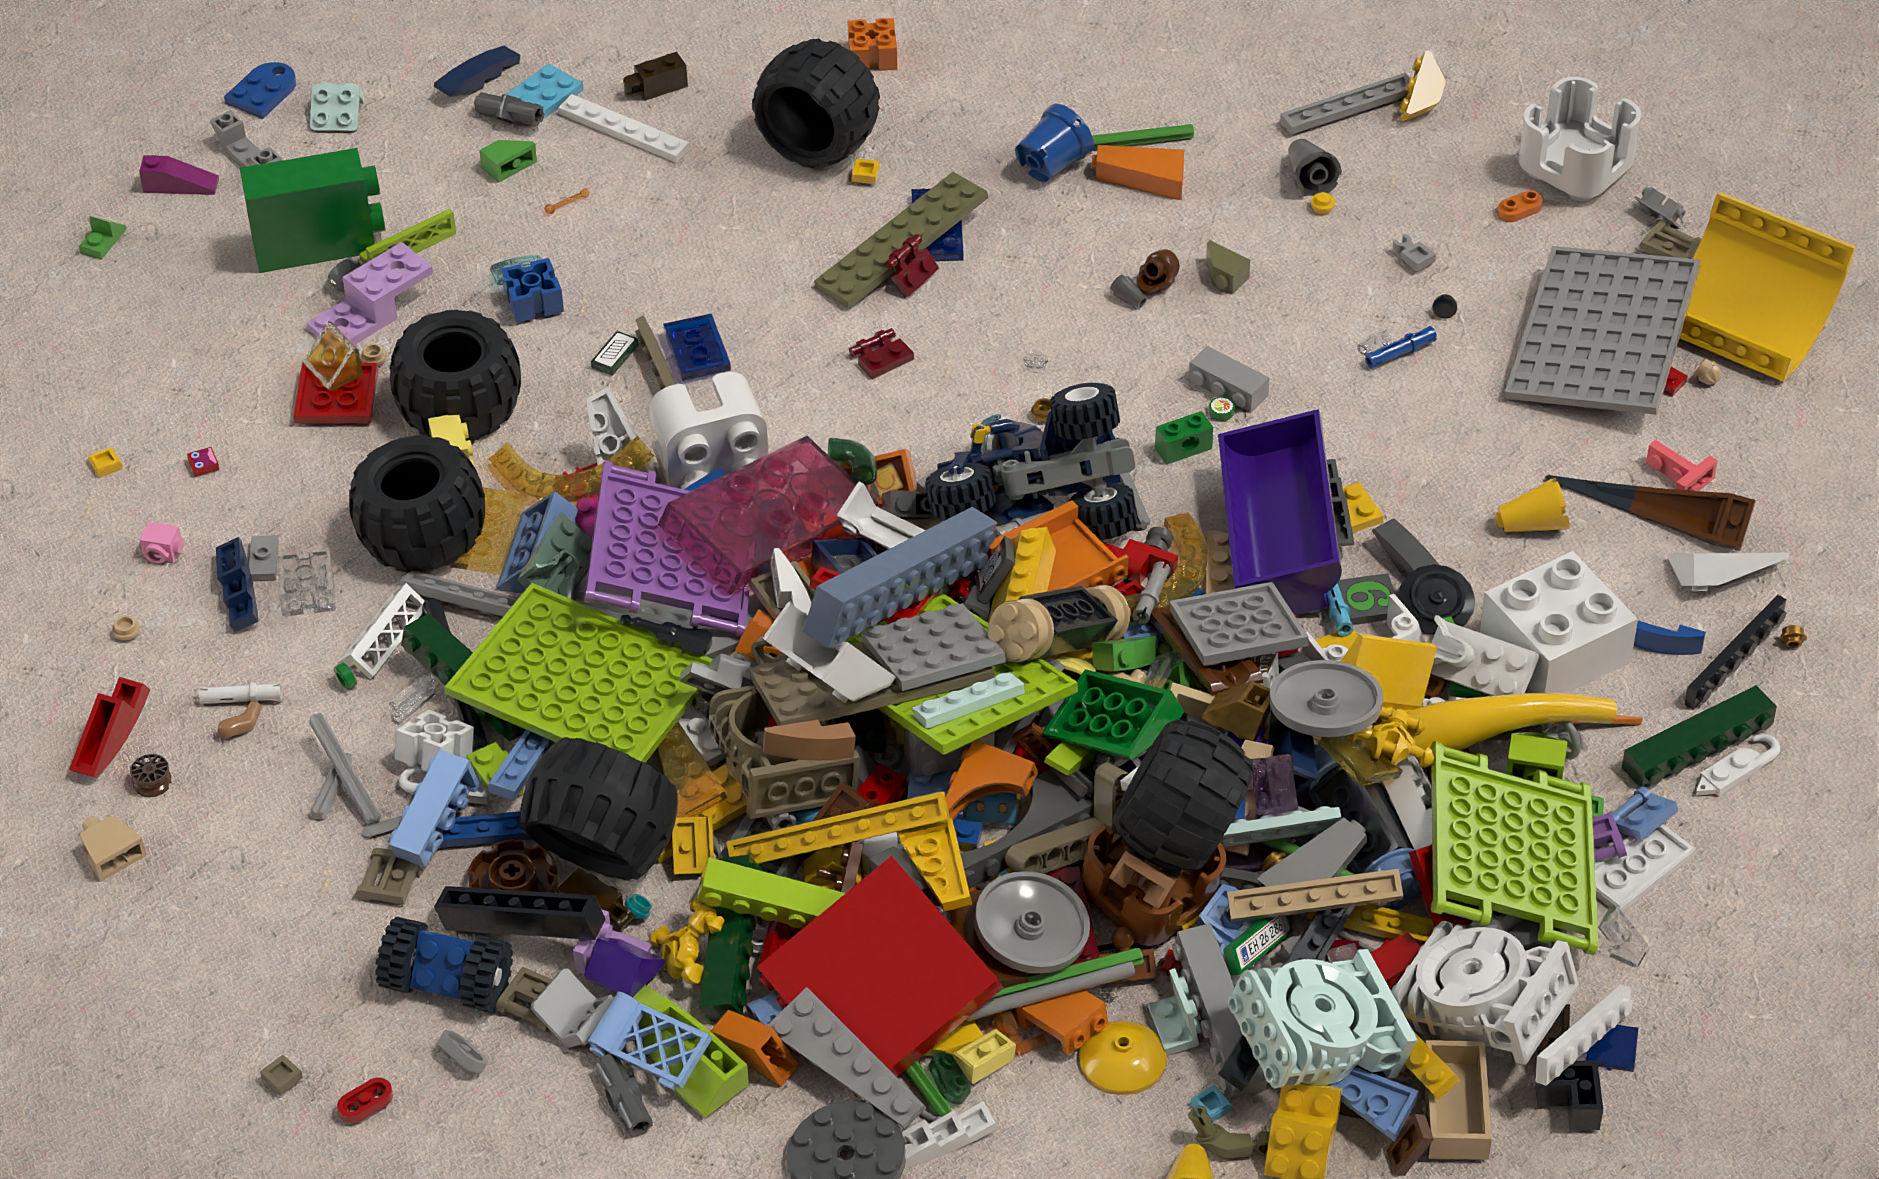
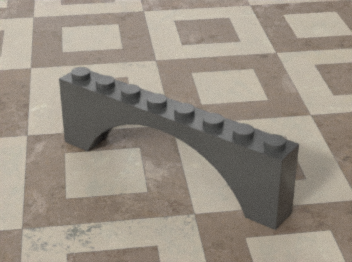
M1051 770L1036 776L1031 787L1032 803L1023 820L1011 832L999 840L984 847L960 853L968 888L1009 868L1005 862V856L1011 846L1093 818L1094 804L1085 796H1078ZM891 847L869 858L871 873L892 855L934 905L938 903L905 850Z

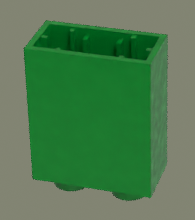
M358 148L239 168L259 273L359 256V253L375 244L373 233L386 231L381 203H368V196L380 194L375 165L362 167Z

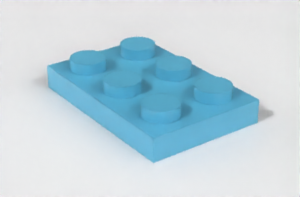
M547 64L506 95L543 106L544 118L557 110L571 94L576 96L583 91V83L555 66Z

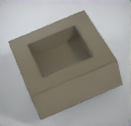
M281 1055L260 1071L261 1078L279 1095L303 1078L302 1071L284 1055Z

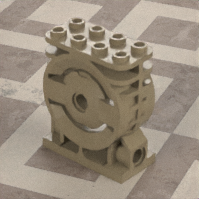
M755 685L723 690L712 697L709 709V729L714 735V739L719 745L721 752L726 754V765L729 773L740 784V788L747 800L746 812L750 819L824 806L841 782H845L857 792L860 756L856 750L854 751V758L822 761L798 760L765 754L763 746L756 744L758 737L755 736V732L764 731V728L771 727L767 724L771 713ZM835 718L821 721L820 724L821 726L835 725Z

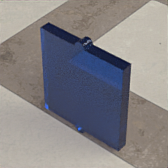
M1616 1025L1601 1040H1598L1589 1048L1586 1053V1061H1598V1067H1604L1608 1071L1617 1069L1634 1072L1639 1028Z

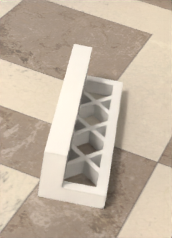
M407 583L395 589L337 663L344 662L348 667L355 665L369 679L374 677L401 642L404 626L417 620L424 612L423 603L425 601ZM407 598L411 599L418 606L415 612L406 611L405 601ZM392 617H401V630H393ZM379 635H387V648H379L377 638ZM365 653H373L374 665L372 668L361 659Z

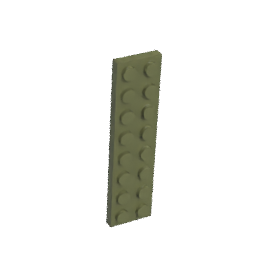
M955 172L950 173L814 280L815 287L846 307L851 308L896 272L895 268L892 270L888 269L885 266V262L894 250H899L902 247L903 242L907 238H912L915 234L920 235L922 242L918 245V250L926 248L987 200V191ZM908 255L905 257V263L910 260Z

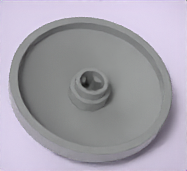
M1315 660L1291 666L1274 679L1270 688V707L1280 722L1295 731L1319 737H1339L1362 731L1378 719L1383 707V691L1379 682L1370 673L1357 666L1340 661Z
M1013 872L996 878L982 891L974 912L976 934L984 948L1004 965L1027 973H1050L1069 966L1082 953L1090 931L1088 912L1079 896L1063 882L1037 872Z

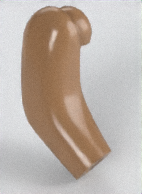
M252 701L248 704L243 714L221 721L218 724V736L221 739L227 740L231 736L251 731L260 715L261 705L258 702Z

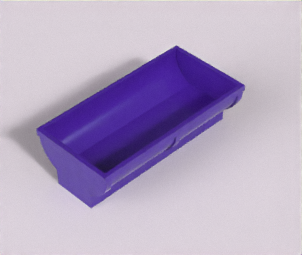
M1319 409L1218 434L1235 589L1273 582L1293 614L1299 615L1328 608L1326 593L1334 588L1340 580L1342 567L1322 419Z

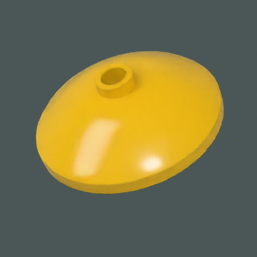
M1118 1020L1108 1022L1101 1031L1095 1033L1080 1047L1079 1064L1086 1079L1098 1089L1111 1094L1131 1095L1151 1088L1160 1080L1166 1069L1167 1053L1164 1050L1160 1037L1152 1029L1137 1022Z

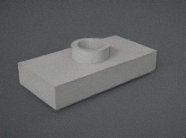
M278 535L252 536L249 560L252 581L276 580L279 549Z

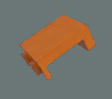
M1086 990L1016 1008L1020 1026L1027 1030L1032 1025H1037L1060 1040L1063 1052L1067 1055L1080 1048L1088 1039L1108 1024L1105 1002Z

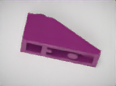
M143 155L139 170L143 193L215 195L219 181V175L169 156Z

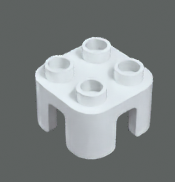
M1566 77L1557 81L1550 89L1547 117L1544 123H1542V107L1532 103L1525 110L1519 164L1532 178L1547 182L1566 192L1569 197L1576 201H1589L1604 192L1634 164L1641 110L1634 102L1622 98L1615 104L1611 126L1596 117L1598 85L1583 77Z
M735 372L716 374L713 377V388L721 407L704 412L695 410L685 385L675 384L660 390L649 404V416L658 440L652 441V449L668 486L684 490L720 466L729 476L736 490L749 491L761 484L763 477L769 469L767 424L748 381L743 375Z

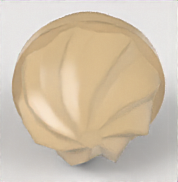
M1706 359L1698 367L1694 375L1699 378L1698 381L1700 383L1703 382L1711 385L1719 381L1721 370L1715 361L1711 362Z

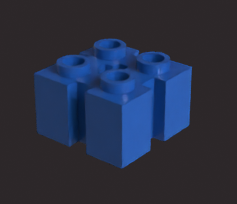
M550 258L530 262V267L522 268L519 264L501 269L504 293L508 303L511 305V311L516 323L534 319L535 314L541 312L545 316L564 312L562 289L557 277H555Z

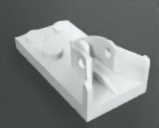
M1435 615L1434 620L1438 628L1431 644H1435L1437 650L1430 674L1490 696L1525 693L1540 657L1538 653L1447 622L1440 616Z

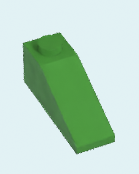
M1158 635L1092 643L1093 667L1095 670L1121 671L1160 662Z

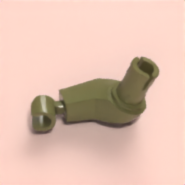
M1204 1106L1196 1107L1200 1117L1197 1116L1194 1109H1191L1188 1117L1198 1132L1196 1136L1197 1142L1207 1151L1224 1158L1252 1156V1152L1255 1149L1259 1154L1267 1155L1270 1132L1262 1131L1258 1133L1257 1140L1252 1141L1250 1134L1229 1133L1222 1126L1214 1124Z

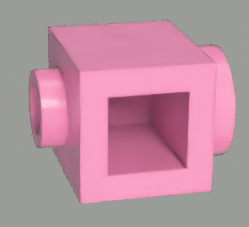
M149 521L140 538L143 557L156 564H161L164 561L174 563L178 553H181L184 547V539L181 538L179 526Z

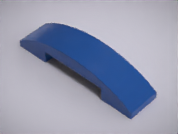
M1638 621L1634 646L1670 655L1701 654L1706 632L1681 624L1676 632Z

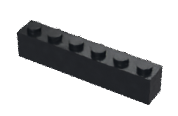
M445 886L434 906L445 930L596 940L606 920L595 895Z

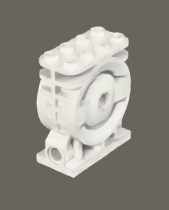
M1442 921L1435 926L1431 936L1421 946L1419 953L1412 963L1407 966L1405 973L1398 983L1393 986L1391 992L1411 1029L1415 1027L1416 1032L1426 1034L1430 1030L1432 1035H1436L1444 1041H1485V1047L1491 1046L1513 1053L1515 1063L1526 1065L1578 987L1579 982L1568 942L1557 940L1552 949L1538 946L1525 951L1517 938L1503 930L1487 927L1467 929L1466 926L1460 924L1453 928L1450 922Z

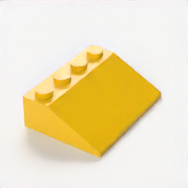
M1359 634L1340 662L1352 664L1367 671L1379 682L1383 691L1384 708L1390 710L1402 709L1408 712L1422 707L1437 647L1431 643ZM1378 717L1374 723L1385 724L1387 720Z

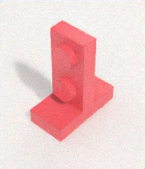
M1657 440L1649 444L1646 463L1653 469L1658 470L1676 482L1675 489L1700 491L1715 478L1718 460L1709 455L1696 466Z

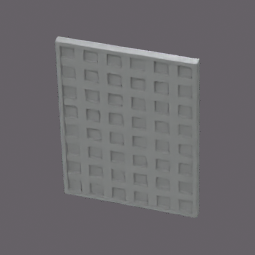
M1552 246L1506 386V399L1657 415L1701 267L1700 260Z

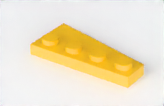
M952 819L897 832L900 843L943 911L972 905Z

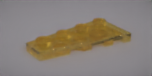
M675 724L658 746L664 774L670 783L674 784L677 788L678 808L676 818L694 817L727 799V795L681 724Z

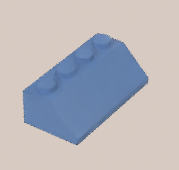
M556 491L522 512L496 586L500 591L523 593L526 590L517 579L552 521L559 513L562 512L576 524L575 517L578 509Z

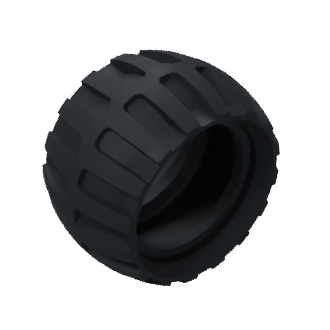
M564 737L544 753L530 774L521 803L520 828L525 831V835L528 838L534 840L545 850L581 868L611 878L614 877L627 881L631 879L638 880L655 864L670 840L677 816V788L674 784L670 783L666 776L627 753L598 742L595 743L582 738Z

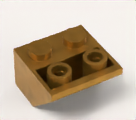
M1250 681L1217 693L1201 719L1208 721L1215 728H1224L1233 732L1238 738L1253 741L1260 727L1266 722L1271 710L1270 689Z

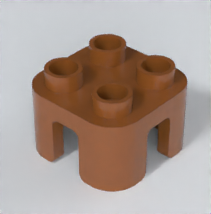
M1103 824L1092 833L1088 842L1081 870L1085 894L1117 927L1131 929L1134 934L1135 943L1146 946L1160 944L1199 915L1215 895L1226 864L1225 849L1219 843L1202 868L1190 874L1183 871L1160 908L1157 909L1143 900L1145 893L1138 886L1128 884L1123 888L1109 878L1128 847L1123 843V837L1118 834L1114 835V832L1106 824Z

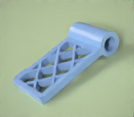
M618 991L587 1042L591 1046L589 1050L596 1056L601 1058L604 1055L611 1054L622 1061L659 1077V1084L675 1090L676 1086L683 1088L711 1042L712 1037L703 1031L641 1004L631 996ZM643 1015L651 1016L654 1025L639 1030L638 1024ZM670 1026L675 1027L677 1036L663 1041L660 1030ZM655 1032L658 1043L643 1048L641 1037ZM692 1037L701 1039L696 1048L689 1051L685 1050L684 1040ZM636 1039L637 1051L628 1054L621 1052L627 1042ZM679 1043L681 1054L666 1058L664 1048ZM659 1050L662 1061L651 1065L647 1064L645 1055ZM683 1061L684 1068L679 1076L671 1075L668 1066Z

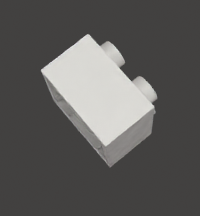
M1571 551L1486 591L1480 633L1534 651L1540 655L1527 686L1532 693L1566 694L1631 663L1638 618Z

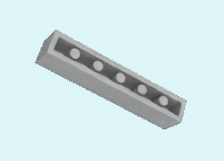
M1209 923L1178 931L1172 948L1176 960H1181L1184 968L1182 969V977L1184 976L1187 986L1190 985L1193 993L1191 999L1195 1003L1197 1012H1200L1202 1033L1205 1038L1209 1037L1211 1042L1210 1054L1214 1064H1219L1221 1069L1242 1032L1228 1005L1234 985L1212 925ZM1260 1065L1242 1092L1220 1076L1222 1088L1228 1090L1231 1099L1264 1091L1267 1084Z

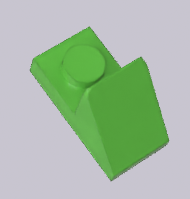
M90 216L89 220L92 231L79 245L80 253L103 259L126 231L127 227L107 219Z

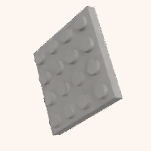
M1273 582L1169 601L1170 612L1204 666L1217 665L1221 662L1244 660L1248 657L1270 655L1274 652L1291 651L1309 646L1308 635Z
M963 603L952 604L944 609L927 611L919 616L901 618L894 623L883 626L876 625L868 630L861 631L862 642H864L884 669L896 677L894 681L902 691L1006 662L1005 652L995 641L989 639L988 632Z

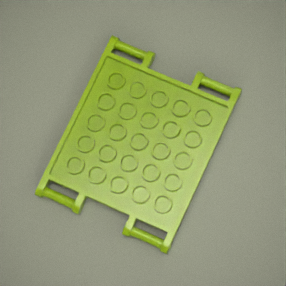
M1433 741L1430 746L1434 755V763L1431 765L1433 901L1431 912L1436 914L1444 912L1477 921L1478 925L1485 927L1490 923L1492 910L1540 923L1538 940L1540 942L1549 943L1551 941L1556 943L1557 940L1568 942V946L1581 949L1585 954L1594 955L1598 948L1591 785L1584 782L1577 784L1547 775V772L1541 770L1535 772L1533 782L1488 769L1487 755L1480 753L1477 755L1444 747L1443 743ZM1446 898L1479 906V910L1448 902ZM1553 927L1585 935V938L1555 931Z

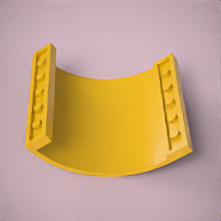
M1718 192L1709 215L1710 219L1693 257V259L1700 260L1701 267L1680 339L1784 382L1803 362L1826 324L1845 282L1857 246L1725 193Z

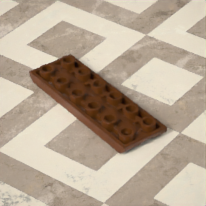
M1157 607L1152 610L1149 619L1212 696L1250 681L1258 684L1263 683L1260 669L1249 657L1244 660L1221 662L1217 665L1204 666L1170 612V607Z

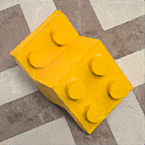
M1302 1082L1296 1086H1289L1286 1083L1284 1087H1281L1278 1109L1272 1117L1264 1175L1282 1179L1326 1178L1328 1157L1335 1142L1342 1088Z

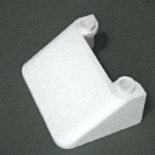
M858 482L837 514L838 519L842 523L841 528L851 535L857 533L887 549L926 531L876 507L867 488L861 482Z

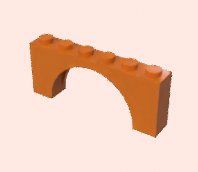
M980 741L972 742L970 747L965 748L961 757L962 764L958 772L955 771L952 774L949 782L950 789L945 797L950 819L954 821L966 806L987 795L1013 793L1027 797L1038 774L1035 763ZM975 886L970 887L969 892L977 891Z

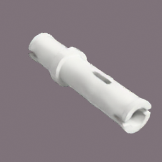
M251 682L250 685L199 688V701L201 705L245 701L259 703V701L283 700L282 683L258 685L257 682Z

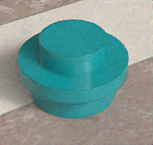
M633 894L632 897H628L624 902L625 906L633 913L635 919H647L651 914L652 904L640 894Z

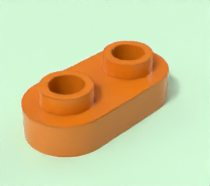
M1533 190L1519 193L1502 200L1498 204L1497 215L1505 222H1516L1540 212L1543 197Z

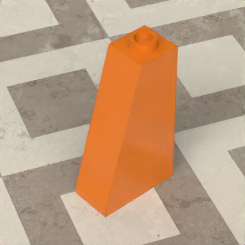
M1098 145L1097 155H1092V169H1096L1097 180L1182 200L1185 149Z

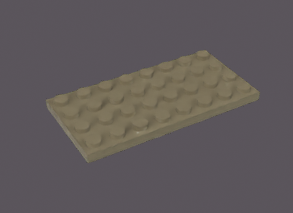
M864 642L851 644L883 667ZM788 658L783 661L762 663L757 667L749 668L750 678L778 726L812 720L826 721L969 687L974 683L994 678V670L990 666L902 691L896 682L893 681L885 689L854 702L848 699L844 703L832 694L834 688L804 667L800 671L786 662Z

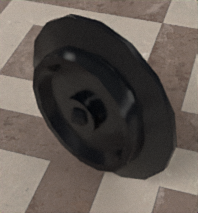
M1432 564L1418 567L1406 576L1400 586L1398 599L1416 618L1421 632L1425 634L1435 635L1438 628L1434 620L1435 615L1441 618L1452 617L1456 625L1463 627L1474 613L1475 596L1471 584L1461 573L1448 566Z

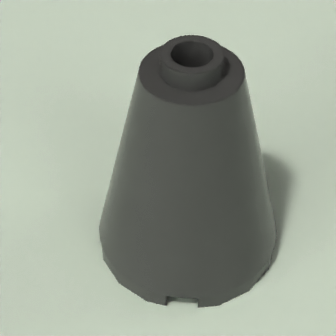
M1297 139L1290 144L1288 154L1297 188L1304 195L1314 196L1322 192H1331L1337 186V180L1342 173L1341 165L1337 158L1306 139Z

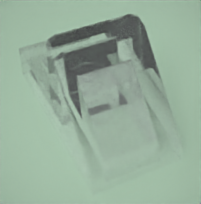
M1618 906L1610 907L1598 926V929L1605 936L1598 951L1634 968L1639 967L1650 946Z

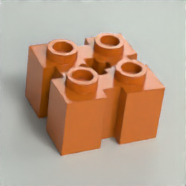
M894 18L875 19V23H866V20L862 19L847 21L849 51L851 50L869 70L870 67H879V71L898 70Z

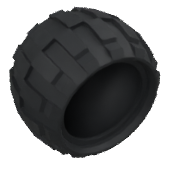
M819 38L809 39L784 49L765 67L756 83L757 87L752 99V110L755 113L754 121L758 130L764 136L765 141L780 153L782 157L791 162H796L803 167L814 168L815 166H820L823 168L838 163L856 152L871 134L880 109L878 105V100L880 99L879 88L876 86L873 79L874 76L869 68L851 50L849 51L839 43L831 40L825 42Z
M455 309L431 313L421 317L416 323L410 324L403 331V336L397 340L390 362L391 392L399 412L410 427L419 431V434L431 437L429 418L459 415L461 423L466 422L469 438H465V440H476L498 430L500 424L507 421L512 415L521 388L519 357L511 338H508L505 330L493 318H486L482 316V313L471 310L462 311Z
M427 435L399 438L374 449L367 455L364 461L358 464L353 472L354 477L351 481V489L349 490V513L355 532L371 556L376 558L385 567L391 566L396 571L410 572L411 570L425 572L447 566L457 561L464 553L469 552L476 544L475 539L481 535L485 519V493L481 479L470 459L458 446L450 445L449 440L440 437H428Z
M1179 718L1168 722L1149 748L1121 799L1113 819L1114 832L1123 837V843L1133 850L1137 856L1144 860L1145 858L1148 859L1149 862L1158 867L1174 872L1182 870L1187 874L1199 870L1220 843L1248 791L1254 775L1252 759L1245 756V751L1229 736L1209 725L1192 720L1186 723Z

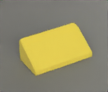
M994 1029L954 1052L953 1057L967 1079L974 1084L1012 1062L1015 1056L1016 1044L1000 1031Z

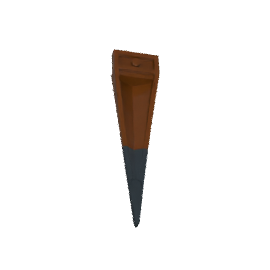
M1553 475L1545 476L1547 481L1556 478V481L1562 487L1714 546L1716 544L1741 551L1756 503L1754 499L1732 493L1665 489Z

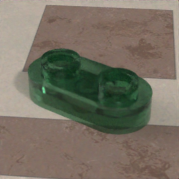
M936 1053L929 1062L928 1067L941 1095L952 1104H963L971 1093V1088L963 1071L952 1054Z

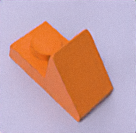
M758 609L754 618L749 621L735 651L754 658L751 646L758 637L765 635L775 620L772 616Z

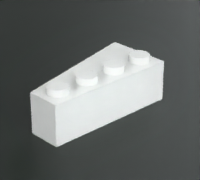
M1388 755L1375 764L1378 771L1377 778L1381 785L1386 788L1390 796V802L1396 809L1414 850L1432 845V786L1422 768L1419 767L1415 757L1408 755L1406 759L1400 761L1397 765L1390 764L1392 756Z

